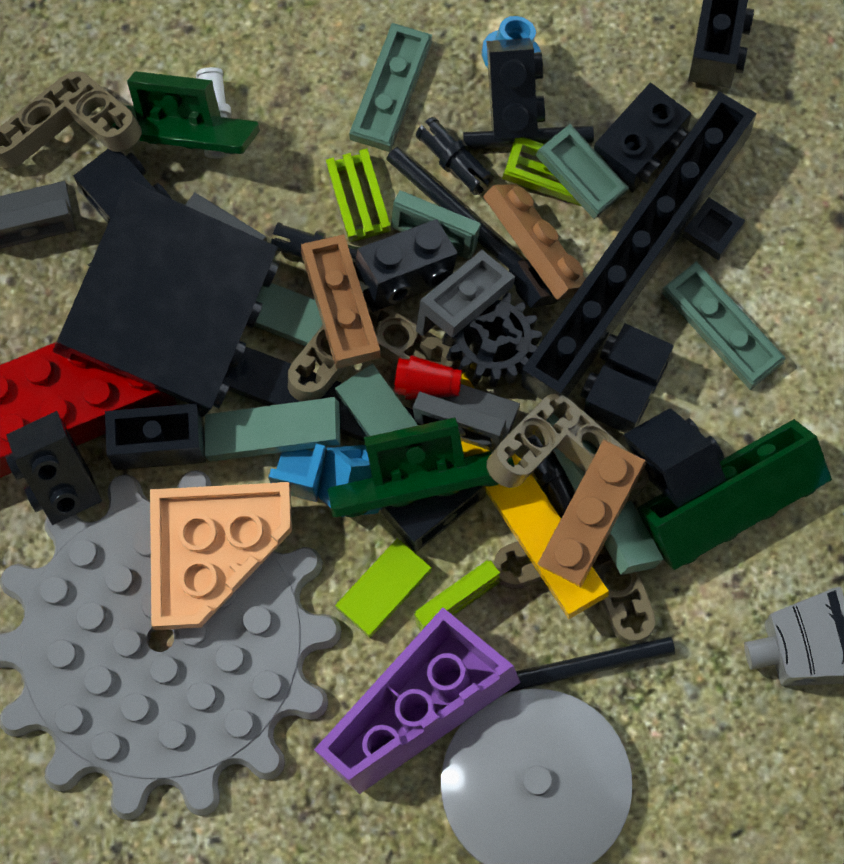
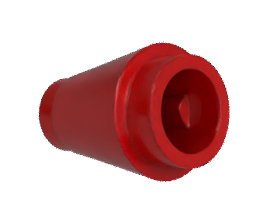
M410 355V359L399 358L394 393L405 395V400L416 399L419 392L438 398L459 397L462 370L453 369L452 367L414 355Z

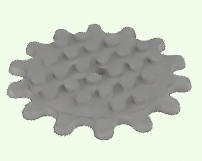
M192 470L180 478L177 488L212 486L209 476L204 472ZM128 474L119 475L109 484V510L100 520L86 522L75 514L52 525L48 517H46L44 522L45 531L55 546L54 556L47 565L40 568H31L22 564H14L6 568L1 574L0 585L5 594L22 604L24 618L21 625L15 630L0 633V668L17 670L24 680V688L21 695L15 701L3 708L0 714V727L11 737H21L32 731L39 730L47 732L52 736L55 742V752L45 769L44 777L50 788L58 792L71 790L82 777L89 773L96 772L107 776L113 790L111 807L113 812L121 819L133 820L138 818L144 812L151 792L162 785H172L178 788L183 795L188 810L198 816L209 815L219 805L218 779L222 771L228 766L234 764L244 765L257 777L264 780L274 779L281 774L285 766V757L275 743L274 729L282 718L298 716L303 719L314 720L324 715L329 703L327 694L322 688L310 683L305 678L303 663L311 652L332 648L341 638V626L333 616L309 613L300 603L302 588L320 574L323 566L321 555L316 550L310 547H302L284 554L273 551L201 628L171 629L174 634L172 646L163 652L152 650L149 644L150 634L156 630L151 626L150 500L145 497L139 481L134 476Z

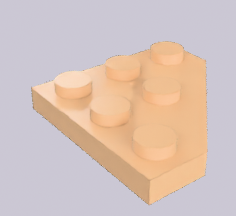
M289 482L150 489L151 626L154 630L201 628L292 532L291 486Z

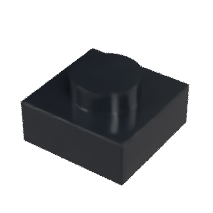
M708 197L684 229L682 237L719 261L743 229L745 220Z
M529 260L519 261L509 270L515 276L514 285L517 294L530 308L556 304L559 301L551 293Z

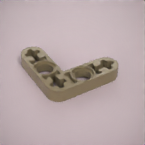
M74 71L58 79L0 126V167L10 169L20 165L74 120L105 147L114 152H121L134 146L140 139L142 129L132 112L88 75L80 71ZM105 106L97 114L89 116V114L93 110L97 109L98 107ZM50 115L43 122L34 125L40 118ZM116 123L120 129H111V126Z
M366 302L372 325L377 328L376 337L382 358L397 366L398 359H410L415 344H419V352L415 350L414 356L427 360H432L436 356L441 359L440 364L453 367L454 361H448L446 358L451 347L442 344L441 339L429 332L421 336L416 332L417 325L389 307L372 312ZM323 325L292 362L288 370V390L296 400L321 399L346 369V367L336 369L333 357L322 350L321 345L327 340ZM400 331L407 336L408 342L404 346L393 347L388 345L383 337L387 332ZM315 362H317L320 367L316 373V383L309 381L306 385L300 384V376L307 378L315 369Z
M549 394L500 442L487 460V470L494 481L500 485L515 488L521 485L555 448L560 450L585 473L595 454H592L583 446L582 440L589 441L597 450L603 439L626 451L628 450L570 399L563 395ZM554 414L559 420L552 427L546 420ZM525 432L532 433L538 437L543 447L539 448L531 444L526 439ZM516 454L521 460L512 467L507 461ZM646 467L642 471L627 502L635 499L647 486L649 474Z
M518 541L501 548L495 555L494 565L500 572V584L505 588L520 589L543 581L539 573L535 571L532 563L522 567L520 577H514L511 571L503 572L502 569L507 566L508 557L514 556L517 562L529 560ZM601 549V551H600V553H599V555H598V557H597L596 560H602V559H603V557H604L603 549ZM612 558L605 560L600 565L596 561L593 564V568L604 584L605 573L611 568H617ZM639 572L628 574L631 582L628 588L623 591H613L607 587L609 596L602 600L614 634L620 641L629 645L643 643L648 640L655 626L654 611ZM634 594H637L638 599L631 600L630 606L635 617L643 616L646 620L640 627V633L636 634L631 627L623 628L621 625L627 617L624 604H620L617 608H614L612 602L625 601Z

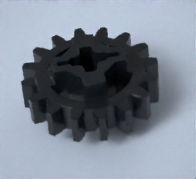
M508 292L503 296L502 300L495 301L454 337L449 336L446 332L443 336L442 344L452 346L446 356L447 360L454 361L459 359L461 363L458 370H462V374L468 370L474 373L473 383L478 384L482 376L488 377L491 387H496L502 376L509 385L514 383L517 372L522 374L523 367L537 349L536 345H538L542 337V332L532 330L537 322L536 315L525 317L523 312L527 304L524 301L516 306L510 304L511 294ZM488 336H493L496 338V340L493 341L489 339Z

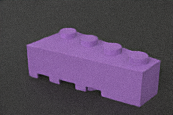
M442 608L314 750L331 770L358 794H361L520 683L514 665L445 608Z

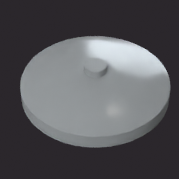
M523 689L503 694L461 724L453 736L444 758L441 792L446 817L453 833L465 850L480 864H594L613 845L626 822L632 799V774L627 753L619 736L609 722L594 708L562 692L548 689Z

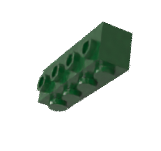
M793 419L724 458L720 465L726 481L679 508L663 493L637 507L640 517L664 561L673 570L697 560L700 555L723 542L734 539L742 531L762 520L773 517L779 510L800 498L813 494L816 489L832 481L817 436Z

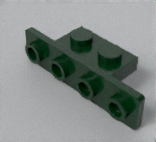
M134 71L127 80L133 106H125L132 112L142 129V134L138 141L150 144L181 146L188 149L219 151L226 154H243L260 132L257 121L220 116L212 80ZM116 123L111 126V129H120Z
M454 417L364 437L372 478L328 488V495L333 517H358L368 512V510L386 506L402 507L417 499L435 495L447 497L456 494L462 489L480 485L490 487L499 485V483L494 481L487 470V460L493 451L464 457L459 428ZM511 457L507 462L514 467L515 464Z

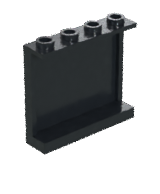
M127 180L52 352L67 359L73 353L186 403H197L202 417H204L212 409V406L219 409L225 399L230 384L224 382L223 379L228 367L236 368L244 353L246 343L240 341L245 326L252 328L259 316L263 303L256 301L261 287L269 288L275 277L279 264L272 260L278 247L131 180Z

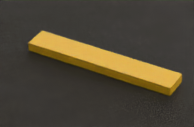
M462 374L461 384L474 388L466 374ZM461 441L464 457L491 452L490 450ZM516 454L512 456L514 464L517 465L521 459ZM532 474L515 488H508L500 484L490 487L486 486L487 495L568 619L609 596V590L593 566L580 588L537 564L561 518Z

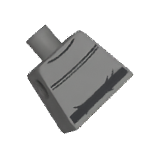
M842 588L830 589L773 612L765 621L768 637L744 643L749 668L753 670L775 665L782 686L844 684V596Z

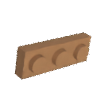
M518 184L493 185L483 196L485 201L557 300L573 298L586 280L581 264L565 251L558 241L557 231L550 223L541 218L533 206L534 201L531 195L524 188L518 186Z
M345 235L301 244V254L336 369L380 359L381 350Z
M603 439L537 564L543 569L581 588L647 464L646 461Z

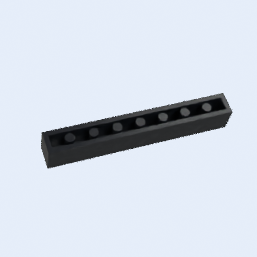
M718 91L523 367L521 387L542 400L549 394L563 395L568 398L604 346L609 335L619 325L677 242L686 226L750 137L757 113Z

